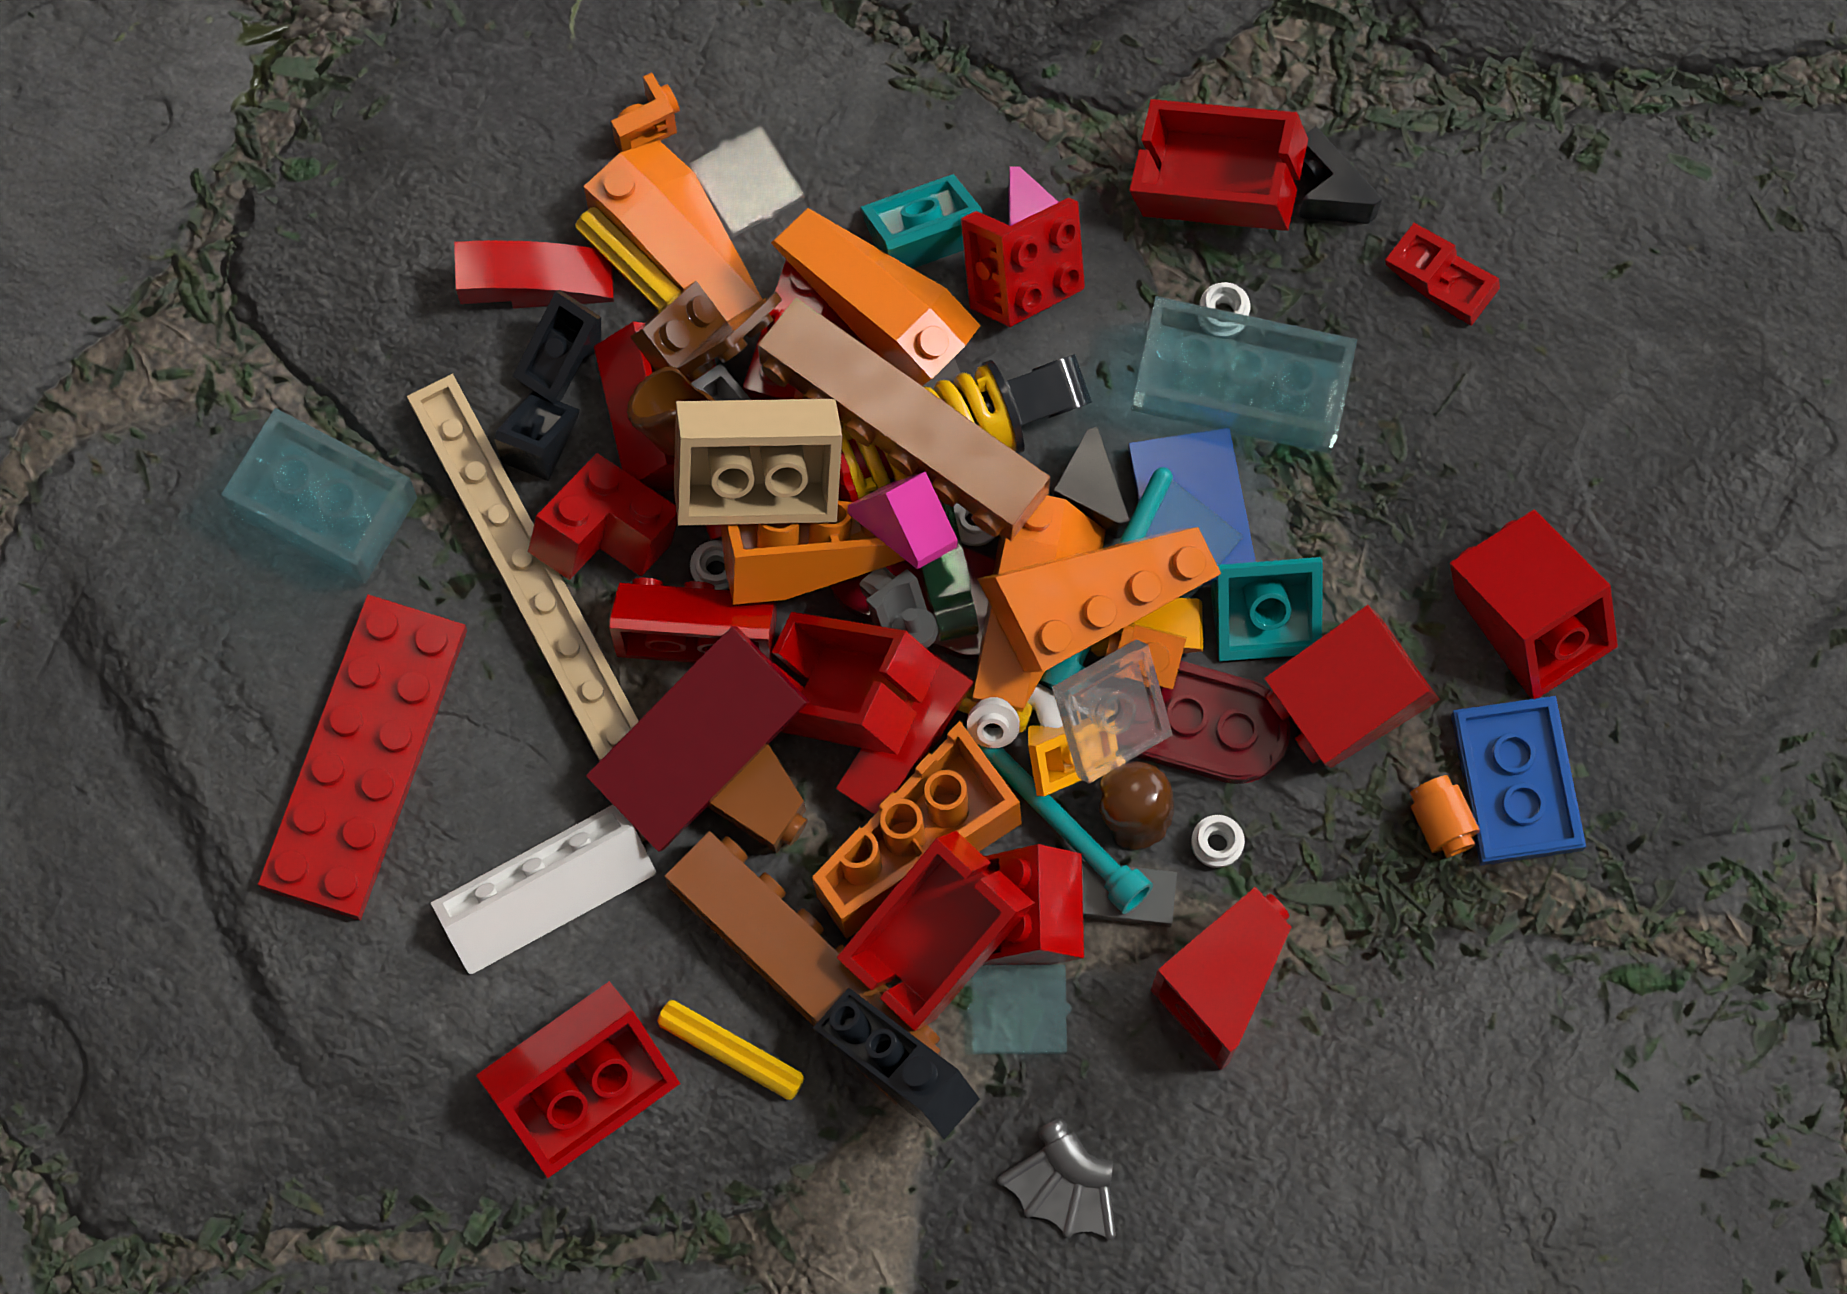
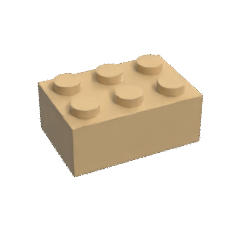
M836 399L676 401L674 495L678 525L837 522L842 432Z

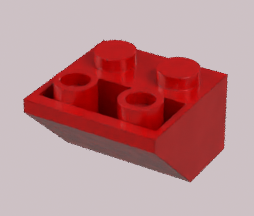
M1036 844L984 856L991 862L985 872L990 875L1000 870L1035 904L981 967L1047 966L1083 959L1082 854Z

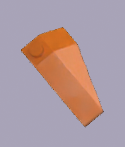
M660 140L620 152L584 185L588 209L592 207L598 208L680 290L697 281L726 321L763 300L695 173Z
M1047 495L1012 541L1000 534L993 575L1103 548L1106 530L1066 499ZM988 601L971 701L978 703L985 698L998 697L1010 703L1016 711L1022 712L1044 672H1024Z

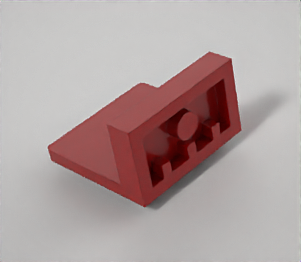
M1066 198L1011 226L978 211L961 218L971 309L1008 327H1012L1084 289L1085 281L1078 201Z

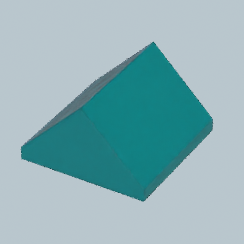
M954 174L860 207L875 247L912 269L964 251L961 218L975 211L982 213L979 204Z
M1321 557L1217 565L1221 574L1212 579L1210 587L1219 661L1296 656L1322 637L1323 561Z

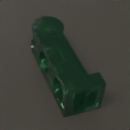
M940 501L958 539L957 548L919 568L930 611L938 625V638L942 642L979 634V626L954 506H949Z

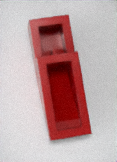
M484 240L454 242L456 291L460 304L511 301L513 308L544 307L549 305L557 290L563 291L581 304L614 302L612 264L595 248L532 241Z
M935 654L933 655L941 663L922 703L913 702L911 708L917 714L898 755L862 748L836 787L837 790L873 814L880 810L879 805L892 792L896 793L915 773V767L931 753L975 683L973 679Z

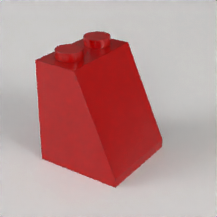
M1535 509L1518 520L1508 522L1499 532L1477 546L1467 548L1458 558L1450 562L1455 594L1531 699L1543 696L1618 647L1611 585Z
M1366 605L1264 678L1272 689L1265 696L1273 709L1283 721L1291 716L1302 731L1295 739L1303 752L1313 764L1321 759L1330 768L1440 700L1381 616L1369 605Z
M1256 887L1157 970L1151 987L1152 993L1220 1070L1230 1063L1292 928L1286 921L1290 918V915L1283 904L1271 893L1263 896Z

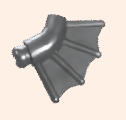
M1058 1118L1040 1127L1039 1136L1046 1146L1000 1175L997 1179L998 1184L1004 1185L1017 1195L1024 1208V1215L1027 1218L1033 1216L1050 1220L1063 1231V1236L1066 1238H1070L1074 1233L1094 1232L1105 1236L1108 1240H1113L1116 1232L1109 1189L1113 1161L1098 1159L1088 1154L1074 1132L1069 1133L1067 1124L1063 1119Z

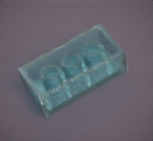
M1156 296L1131 411L1213 429L1230 428L1232 433L1331 454L1338 436L1357 339Z

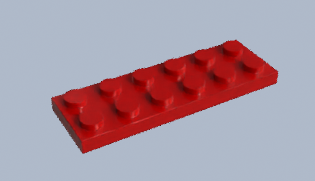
M367 594L260 877L258 886L262 890L361 921L468 630L465 624Z

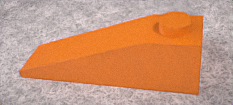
M809 208L771 242L871 351L921 386L933 379L967 345L981 326L947 288Z
M838 500L837 522L721 525L725 572L733 604L787 600L905 561V559L847 513L848 505L853 502Z

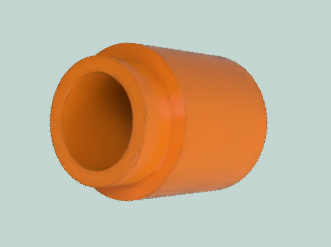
M1448 775L1425 782L1410 792L1414 804L1411 805V810L1432 853L1443 851L1446 858L1465 852L1475 845L1472 837L1478 834L1480 829L1459 785H1452Z

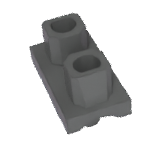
M886 567L874 570L861 580L859 585L863 595L867 598L866 602L873 625L906 630L925 648L929 647L936 640L938 635L936 619L932 613L927 611L918 580L908 569L896 577Z

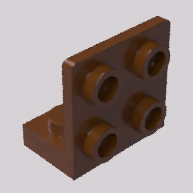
M695 281L683 288L630 337L655 370L674 366L692 382L715 365L712 359L718 357L724 363L742 351L748 345L743 337L747 335L748 338H751L766 328L774 320L769 312L782 301V298L777 292H774L726 321L698 282Z

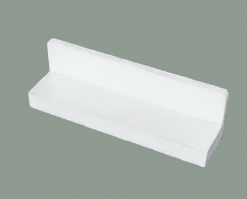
M611 805L431 902V905L467 972L473 974L655 875L656 870L634 826L614 805Z

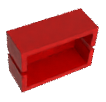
M1150 100L1141 139L1146 150L1139 149L1129 190L1143 217L1283 231L1289 230L1297 194L1294 180H1300L1308 144V137L1298 112Z
M791 612L772 653L807 682L805 688L775 663L773 664L810 702L791 720L782 732L898 755L917 714L911 708L913 702L922 703L941 661L906 630Z
M957 831L938 837L933 841L836 957L871 991L892 981L897 975L903 982L886 990L880 999L914 1031L919 1030L938 1018L1035 904L1000 870L990 875L985 872L991 862Z

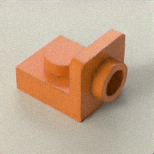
M652 72L643 76L645 94L649 103L645 105H631L624 109L616 119L611 120L614 140L620 152L657 140L661 141L677 133L674 114L679 112L680 108L676 97L668 84L660 87Z
M1131 623L1123 628L1122 633L1115 632L1111 634L1104 661L1114 663L1111 676L1117 678L1124 676L1173 689L1187 637Z

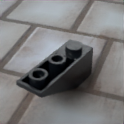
M850 988L842 994L813 1027L819 1035L901 1107L944 1140L980 1100L976 1092L955 1066Z

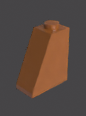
M769 744L707 806L776 853L784 842L792 846L808 822L803 817L806 811L804 800Z

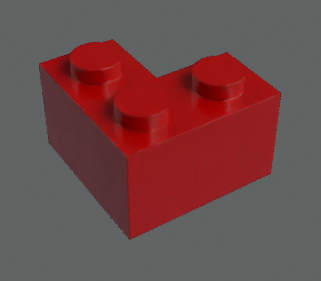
M596 453L536 515L528 553L570 580L601 549L642 577L671 545L678 522L676 505Z

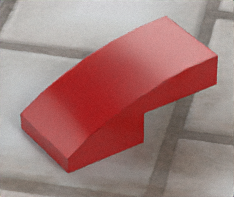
M1416 223L1412 224L1385 259L1386 265L1411 287L1442 309L1471 326L1500 289L1498 277L1457 256L1456 245Z

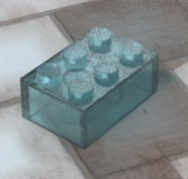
M277 408L271 413L221 494L231 514L364 584H366L417 499L409 477Z

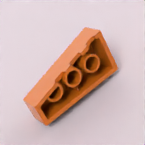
M1199 527L1176 529L1017 570L978 578V581L1024 672H1044L1215 578L1221 572Z
M960 721L947 733V739L933 754L929 753L915 767V773L896 793L892 792L879 805L880 810L863 828L859 827L813 875L812 879L817 898L847 939L861 929L936 838L957 831L980 852L1022 824L1019 800Z

